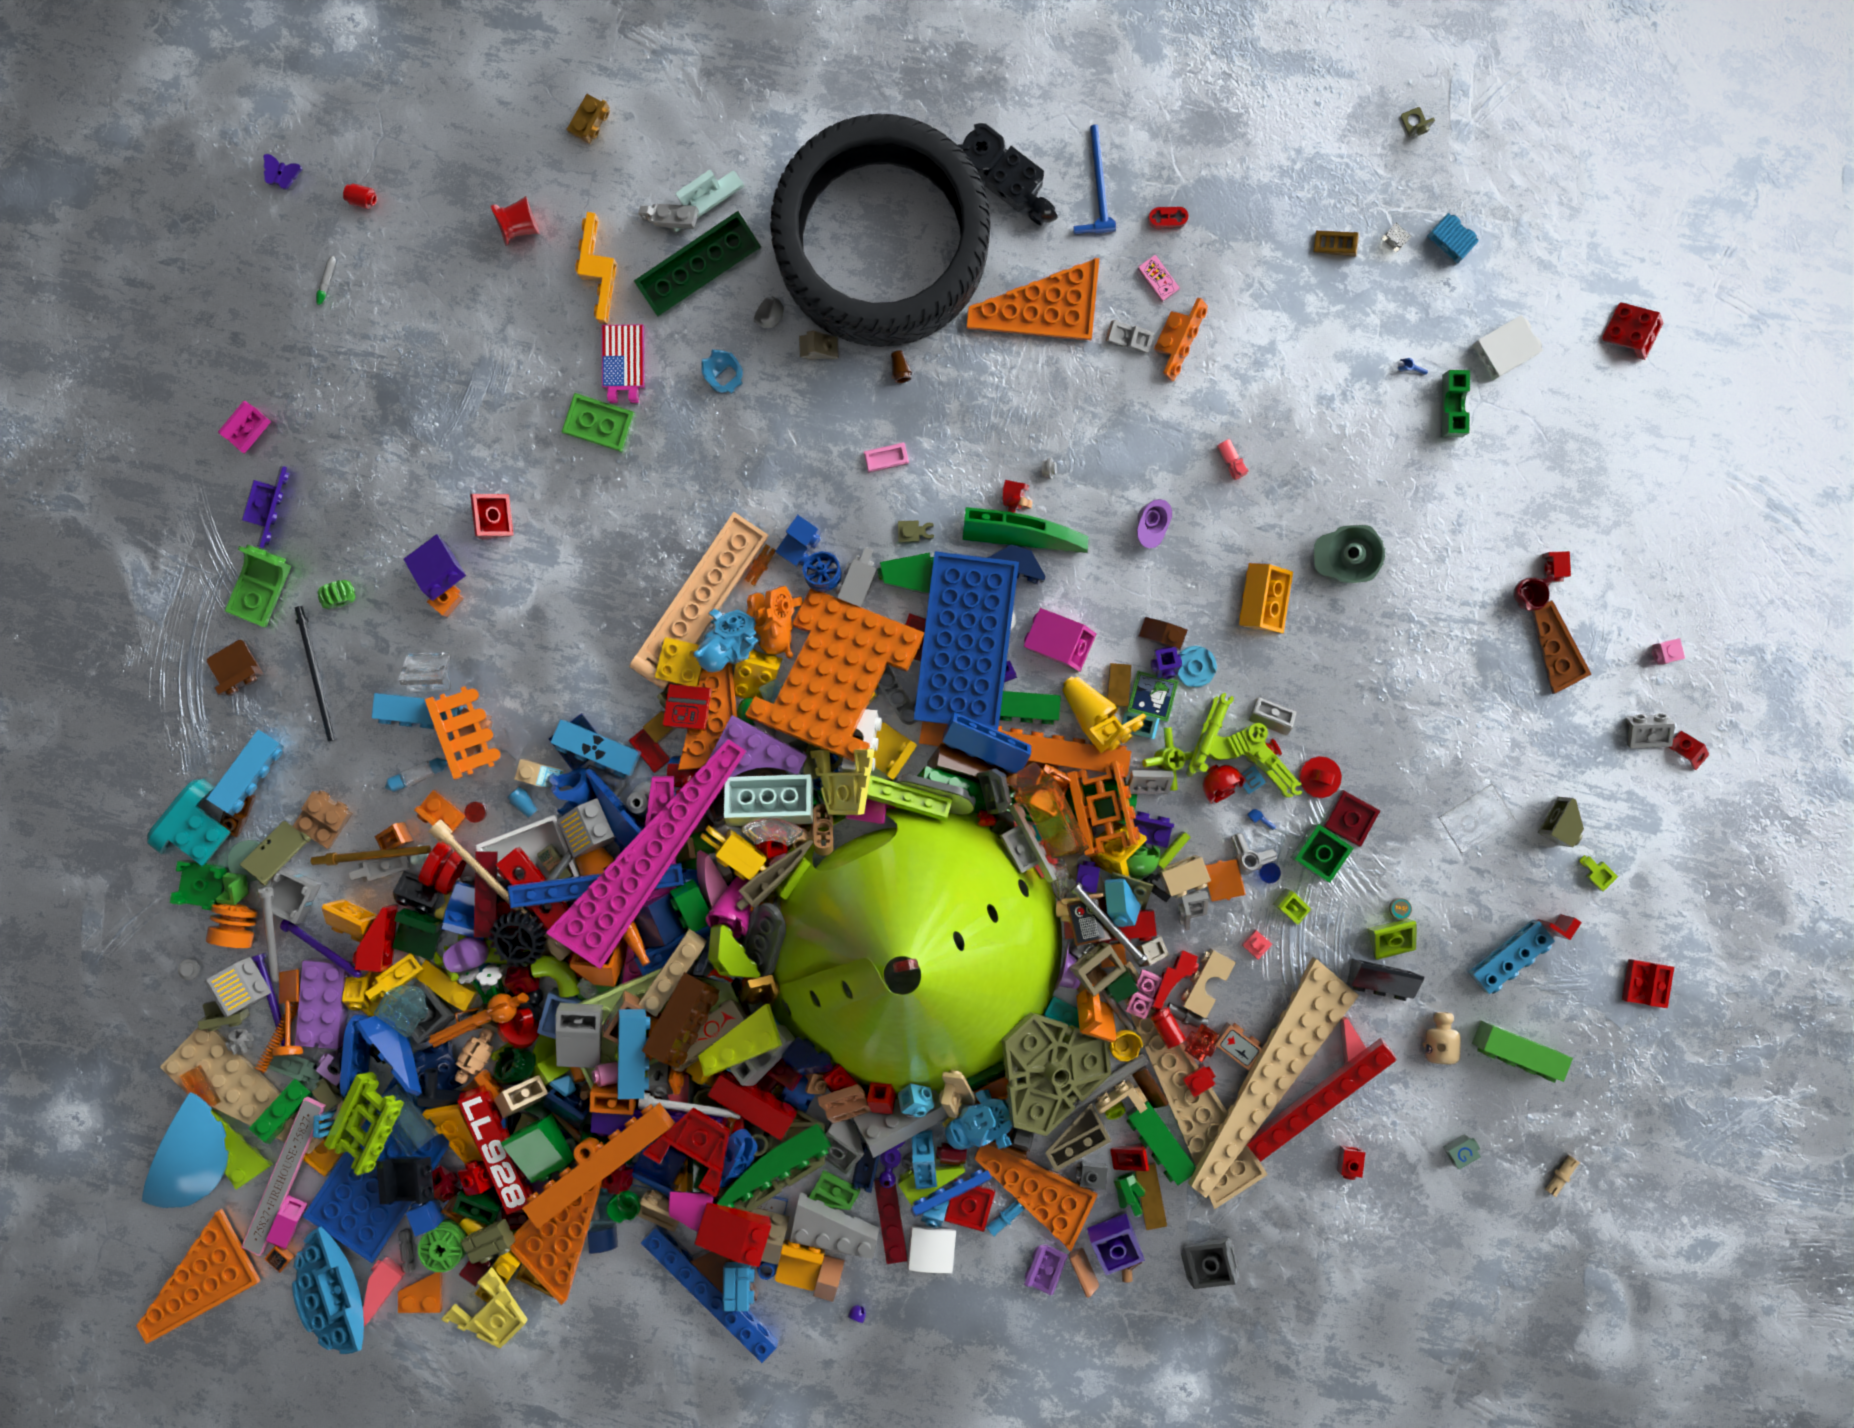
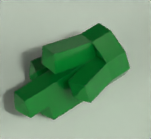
M1127 1172L1116 1177L1113 1181L1117 1189L1119 1207L1125 1209L1127 1205H1130L1134 1216L1140 1217L1143 1211L1138 1197L1145 1196V1189L1137 1181L1134 1172Z

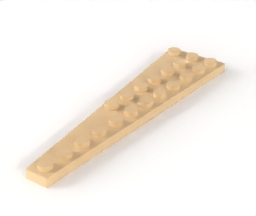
M1312 957L1305 969L1296 992L1293 991L1287 1009L1282 1011L1277 1027L1272 1029L1267 1042L1264 1044L1239 1089L1237 1100L1228 1109L1227 1112L1229 1114L1226 1120L1217 1129L1218 1134L1215 1140L1210 1142L1205 1155L1200 1160L1188 1182L1191 1187L1205 1198H1207L1359 996L1314 957Z
M1129 960L1127 965L1124 966L1127 967L1136 982L1139 974ZM1130 996L1124 999L1126 1006L1129 1002ZM1150 1009L1146 1019L1130 1013L1197 1168L1210 1142L1215 1140L1218 1134L1217 1129L1226 1120L1228 1112L1212 1087L1195 1098L1193 1097L1182 1078L1199 1067L1183 1042L1171 1049L1166 1048L1153 1024L1154 1021L1150 1018L1155 1010ZM1247 1145L1208 1195L1214 1209L1268 1175Z

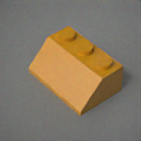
M1248 564L1242 608L1239 615L1240 626L1284 634L1293 571L1271 564Z

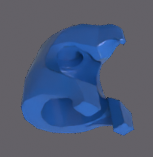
M577 768L559 776L552 773L549 776V781L553 785L551 787L553 794L560 800L568 801L561 809H557L561 816L575 807L597 798L585 768ZM571 786L573 789L560 791L558 788Z

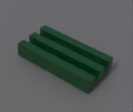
M1000 1062L967 1078L966 1081L972 1092L1005 1077L1004 1064Z

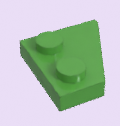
M823 1170L808 1198L814 1201H822L825 1206L832 1209L851 1210L861 1189H854L852 1184Z

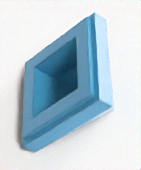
M570 1075L561 1076L549 1084L564 1097L576 1091Z

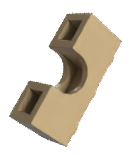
M1211 948L1209 952L1205 951L1200 960L1202 965L1199 971L1197 970L1196 974L1192 975L1190 979L1192 981L1191 986L1183 991L1180 998L1182 1000L1181 1004L1185 1008L1204 1018H1207L1216 999L1206 993V982L1212 977H1219L1226 981L1236 963Z

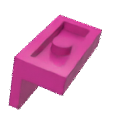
M867 798L864 814L846 815V819L884 824L886 808L895 809V806Z

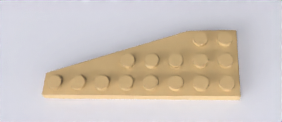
M198 1026L160 1068L187 1094L192 1092L203 1099L209 1106L251 1126L281 1092L262 1073L255 1069L243 1055H233L232 1051H228L225 1045L228 1040L218 1030H199ZM298 1111L286 1121L283 1126L284 1130L276 1137L277 1139L286 1142ZM326 1136L321 1138L312 1137L306 1153L310 1154Z

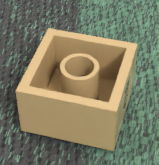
M1198 855L1188 857L1168 865L1164 869L1160 868L1157 870L1166 894L1171 897L1175 896V898L1187 895V890L1203 889L1211 881L1203 858Z

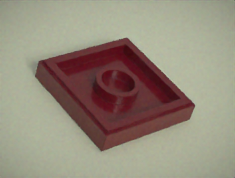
M1342 790L1322 827L1361 847L1381 810Z

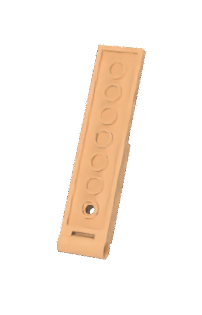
M733 512L637 655L633 658L629 667L662 690H665L671 682L655 677L664 638L668 637L698 644L711 625V620L714 619L709 616V612L714 608L718 611L721 610L722 605L769 535Z

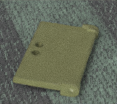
M284 820L239 865L253 875L260 884L266 886L268 881L306 843L310 842L311 838Z

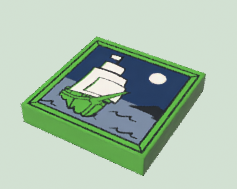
M1137 671L1127 711L1137 714L1144 713L1147 716L1156 717L1168 722L1179 681L1163 679V677L1157 678L1156 675Z

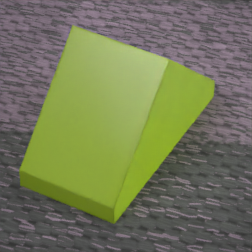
M1287 888L1273 903L1276 908L1297 925L1300 924L1311 910L1296 893Z
M556 1054L536 1065L529 1077L531 1079L539 1075L546 1087L551 1081L568 1072L570 1068L557 1066Z

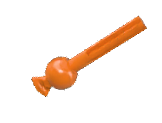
M523 992L517 997H511L505 993L497 994L489 1000L487 1009L429 1036V1043L435 1048L491 1020L498 1023L508 1022L516 1015L517 1007L520 1003H526L529 997Z

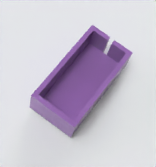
M309 958L302 962L295 1046H318V1048L338 1049L343 1044L348 1019V1007L342 1002L346 977H351V974L329 959Z

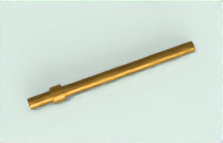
M426 845L337 854L335 852L327 853L325 856L311 857L310 861L312 865L326 864L331 866L337 865L340 862L430 854L431 847Z

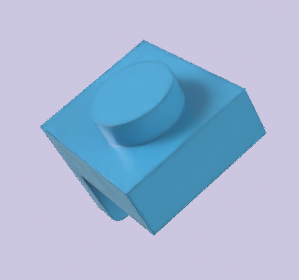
M932 1193L928 1195L927 1200L934 1197ZM949 1201L923 1213L921 1221L932 1228L941 1227Z

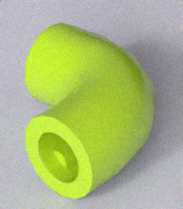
M543 955L531 965L534 978L545 976L551 977L556 981L559 997H571L580 994L577 975L566 961H559L555 956Z

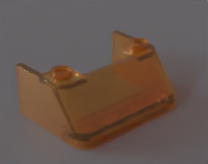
M1033 762L1006 778L1007 784L1016 792L1013 794L1016 802L1019 805L1023 804L1027 808L1042 838L1039 844L1046 851L1045 857L1049 856L1051 859L1079 854L1089 849L1088 843L1070 806L1053 777Z

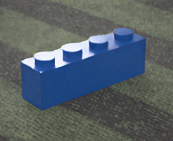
M955 712L943 733L942 742L948 747L960 749L971 757H978L990 765L1002 767L1008 773L1020 775L1031 756L1030 744Z

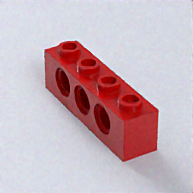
M521 847L515 848L495 864L499 868L497 870L499 875L505 880L508 879L512 885L546 881L544 875ZM517 868H521L524 871L522 879L517 878L515 875ZM565 901L550 903V912H545L542 904L526 906V908L531 913L535 912L539 917L538 922L543 923L542 927L549 930L570 908Z

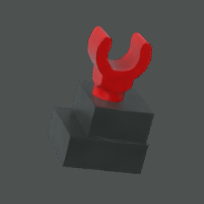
M980 810L977 817L981 818L978 824L980 826H990V831L997 834L999 839H1001L1000 835L1015 828L1013 816L1007 811L993 814L992 816L987 814V811Z

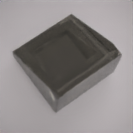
M1396 222L1382 239L1398 252L1412 236Z

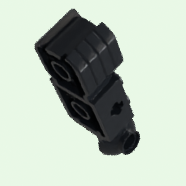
M986 123L974 124V130L965 137L963 144H958V146L969 157L978 171L981 180L985 181V187L1015 210L1028 209V217L1039 226L1055 221L1058 215L1053 204L1044 197H1037L1039 190L1043 186L1044 170L1013 146H1010L1007 150L1004 137Z

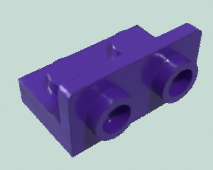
M1137 811L1136 819H1133L1134 826L1138 827L1139 832L1146 836L1147 840L1144 843L1168 848L1171 831L1175 825L1170 823V818L1158 816L1156 820L1149 818L1150 814Z

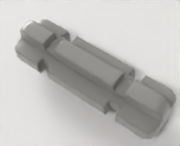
M402 1230L398 1233L399 1241H401L399 1246L401 1261H403L402 1271L409 1273L415 1269L414 1261H412L414 1258L412 1241H410L412 1236L410 1230Z

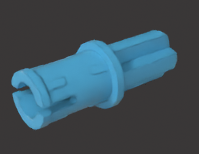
M1015 1200L1003 1212L1000 1211V1215L987 1225L986 1228L995 1237L1004 1227L1012 1224L1011 1221L1024 1211V1206Z

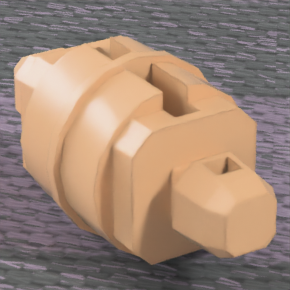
M486 1028L482 1029L479 1038L472 1036L466 1042L464 1048L461 1049L462 1051L456 1062V1065L461 1067V1070H458L455 1076L457 1082L461 1084L467 1083L471 1077L470 1073L478 1075L488 1063L494 1048L488 1044L494 1037L493 1031Z

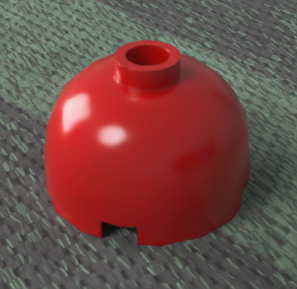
M1216 764L1207 770L1208 775L1203 780V791L1210 804H1213V801L1218 803L1234 794L1235 787L1239 785L1241 788L1246 783V780L1237 768L1230 765L1219 767Z

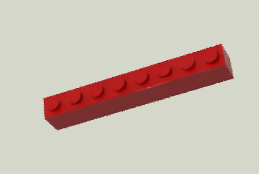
M1379 1038L1260 1127L1247 1143V1146L1260 1162L1397 1061L1395 1054L1384 1040Z

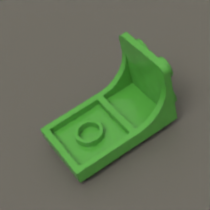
M248 544L246 548L239 546L238 550L244 554V563L225 612L259 626L267 627L291 565L285 563V558L270 554L258 547Z

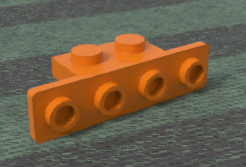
M1202 298L1196 299L1189 316L1173 311L1170 312L1154 347L1156 352L1170 356L1163 374L1171 381H1175L1176 376L1179 375L1181 365L1190 352L1191 343L1198 334L1201 321L1207 314L1208 305Z

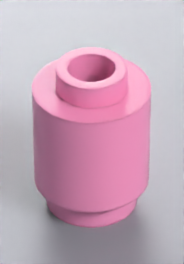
M616 1061L595 1066V1070L592 1071L594 1084L597 1083L599 1087L617 1083L618 1063Z

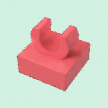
M1256 929L1242 944L1258 960L1272 945Z

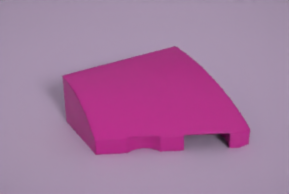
M670 1192L669 1216L698 1232L706 1203H713L714 1196L705 1193Z

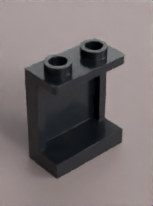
M388 1157L376 1161L380 1204H389L394 1201H416L417 1204H423L434 1200L431 1157Z

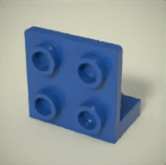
M458 881L455 883L443 915L441 929L480 940L484 939V937H474L475 886Z

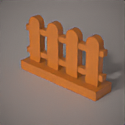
M466 686L461 687L462 692L448 697L445 696V693L439 695V700H435L433 696L425 699L454 780L464 778L462 773L466 771L468 775L473 774L472 769L488 764L489 768L495 766L494 762L501 757L498 749H488L486 742L492 740L494 736L492 730L488 728L481 729L479 722L485 720L486 712L481 708L474 710L472 702L478 700L479 693L476 689L467 690ZM467 705L469 712L453 717L451 709ZM446 712L448 719L443 721L440 713ZM474 724L476 732L460 737L458 729ZM453 732L455 739L450 741L448 733ZM481 744L483 752L467 756L465 749ZM460 751L462 759L457 761L455 753Z

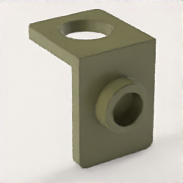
M1420 107L1401 114V119L1409 137L1427 133L1435 122L1434 117L1426 120ZM1410 115H1417L1420 123L1412 126L1408 122V117Z

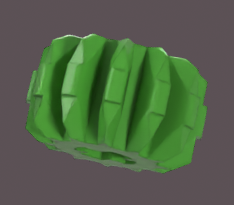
M338 580L325 584L317 592L322 608L336 609L348 605L356 598L354 587L347 580Z

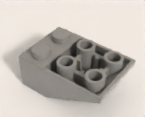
M559 1004L556 1010L555 1031L557 1066L595 1068L596 1065H601L603 1005Z

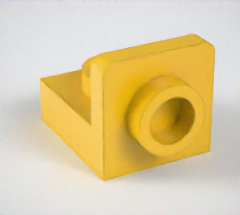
M346 977L342 1002L348 1009L360 1011L361 1008L369 1007L365 994L368 991L369 985L367 977Z

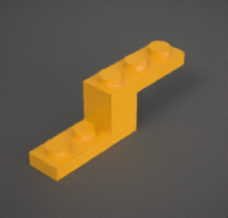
M587 212L586 218L582 220V231H584L583 239L579 240L578 250L581 253L580 259L576 260L575 271L578 272L577 274L581 279L601 282L597 287L599 302L595 304L594 317H596L599 324L608 325L617 262L614 258L593 255L599 218L596 213Z

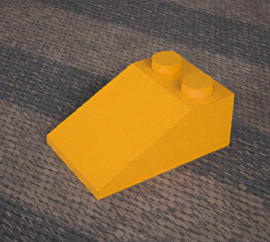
M345 899L325 903L322 906L326 924L332 926L331 929L337 933L343 934L345 932L351 935L350 938L357 942L362 941L377 917V914Z

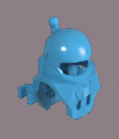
M714 608L709 612V616L714 618L711 620L713 624L712 630L704 636V641L701 642L697 651L694 652V657L697 658L699 665L711 673L721 671L727 662L736 664L748 659L749 652L754 649L755 643L758 642V639L753 637L756 634L754 630L756 625L755 618L738 609L722 615L720 611Z
M989 1089L980 1090L975 1093L981 1104L962 1108L960 1117L952 1120L945 1128L946 1140L954 1149H969L975 1145L982 1147L996 1140L998 1149L1012 1145L1009 1137L1006 1135L1012 1128L1006 1099H991Z

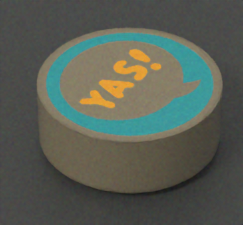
M1396 898L1390 903L1389 911L1397 919H1406L1412 912V906L1408 900Z

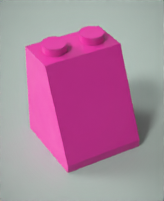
M1040 608L1033 617V625L1030 632L1025 636L1024 647L1081 672L1097 634L1082 623Z

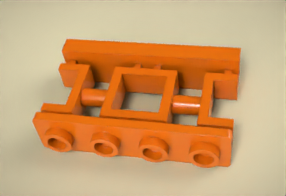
M1118 761L1105 764L1106 775L1090 779L1085 769L1067 773L1068 778L1071 780L1069 784L1085 855L1088 857L1105 853L1103 842L1121 838L1125 848L1139 845L1140 832L1133 822V819H1136L1133 806L1130 807L1128 798H1131L1129 786H1125L1124 782L1126 771L1124 765H1120ZM1113 770L1120 798L1116 790L1105 792L1103 782L1114 779ZM1082 781L1085 786L1095 784L1097 794L1088 796L1085 799ZM1112 797L1116 816L1098 820L1094 801ZM1122 811L1124 813L1129 839L1125 831L1119 833L1114 832L1113 823L1124 820ZM1090 819L1094 827L1105 826L1106 836L1098 837L1094 840Z

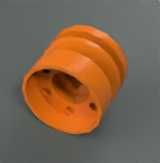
M241 904L212 905L211 911L217 913V915H210L209 919L219 923V925L208 927L206 942L223 947L251 948L255 933L245 929V927L256 925L257 922L250 918L258 917L259 911Z

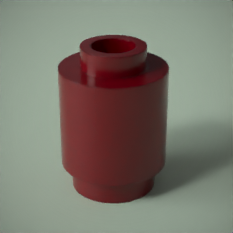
M942 1142L941 1147L937 1146L936 1159L940 1160V1164L960 1166V1164L966 1163L967 1149H954L949 1143Z

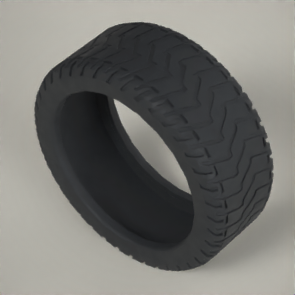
M868 114L844 119L833 124V126H828L809 139L796 152L794 158L790 159L785 172L781 174L773 197L770 217L771 241L780 274L783 277L787 290L790 291V295L795 303L800 306L799 308L821 328L823 327L824 330L849 342L865 346H898L932 335L933 332L940 330L952 321L969 303L970 298H972L978 288L987 260L991 224L990 210L985 187L978 171L969 157L954 141L936 128L913 118L895 114ZM891 164L919 173L928 178L944 193L955 211L960 228V241L948 268L931 286L915 296L895 302L871 303L850 298L833 289L815 272L804 253L803 234L808 214L817 197L832 181L848 171L867 165Z

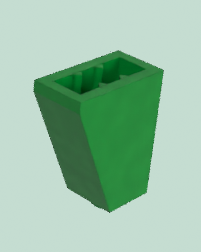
M930 552L880 562L881 567L877 568L879 580H884V585L929 595L933 569Z

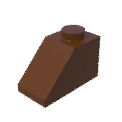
M1145 617L1138 637L1168 648L1176 647L1178 651L1181 650L1188 629L1165 621Z

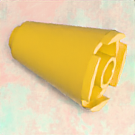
M1070 677L1063 683L1062 691L1084 733L1117 713L1118 708L1114 703L1079 677Z

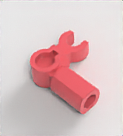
M1230 439L1218 444L1217 448L1226 465L1229 464L1228 470L1232 478L1237 480L1247 475L1249 470L1243 463V459H1238L1239 456Z

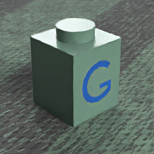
M1465 1134L1443 1146L1452 1164L1459 1170L1481 1158L1478 1152L1480 1150L1478 1143L1474 1138L1471 1139Z

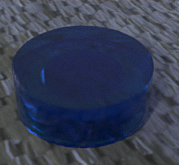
M1272 862L1262 865V868L1259 869V877L1266 883H1275L1281 876L1279 866Z

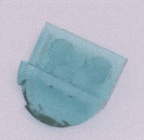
M414 985L392 988L384 995L373 1014L404 1037H410L419 1021L427 1015L428 1007H426L424 999L426 995L420 988Z

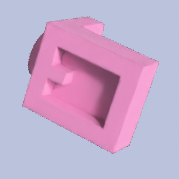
M1680 638L1653 644L1652 655L1658 665L1685 659Z

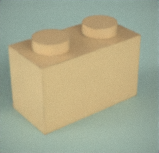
M537 1075L502 1091L494 1101L504 1119L540 1102L547 1096L548 1091L540 1076Z

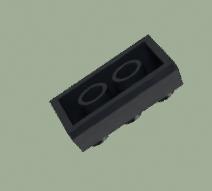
M1352 958L1347 983L1352 985V989L1365 992L1366 989L1374 990L1373 994L1386 997V993L1393 994L1395 999L1406 1001L1407 998H1415L1424 981V976L1413 971Z

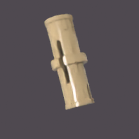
M1568 1155L1561 1167L1554 1171L1555 1175L1547 1187H1545V1190L1557 1197L1565 1183L1570 1182V1176L1580 1162Z

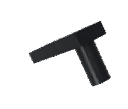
M427 1068L425 1070L424 1089H421L422 1093L418 1096V1106L444 1107L457 1105L460 1094L466 1091L437 1089L438 1070L436 1068Z

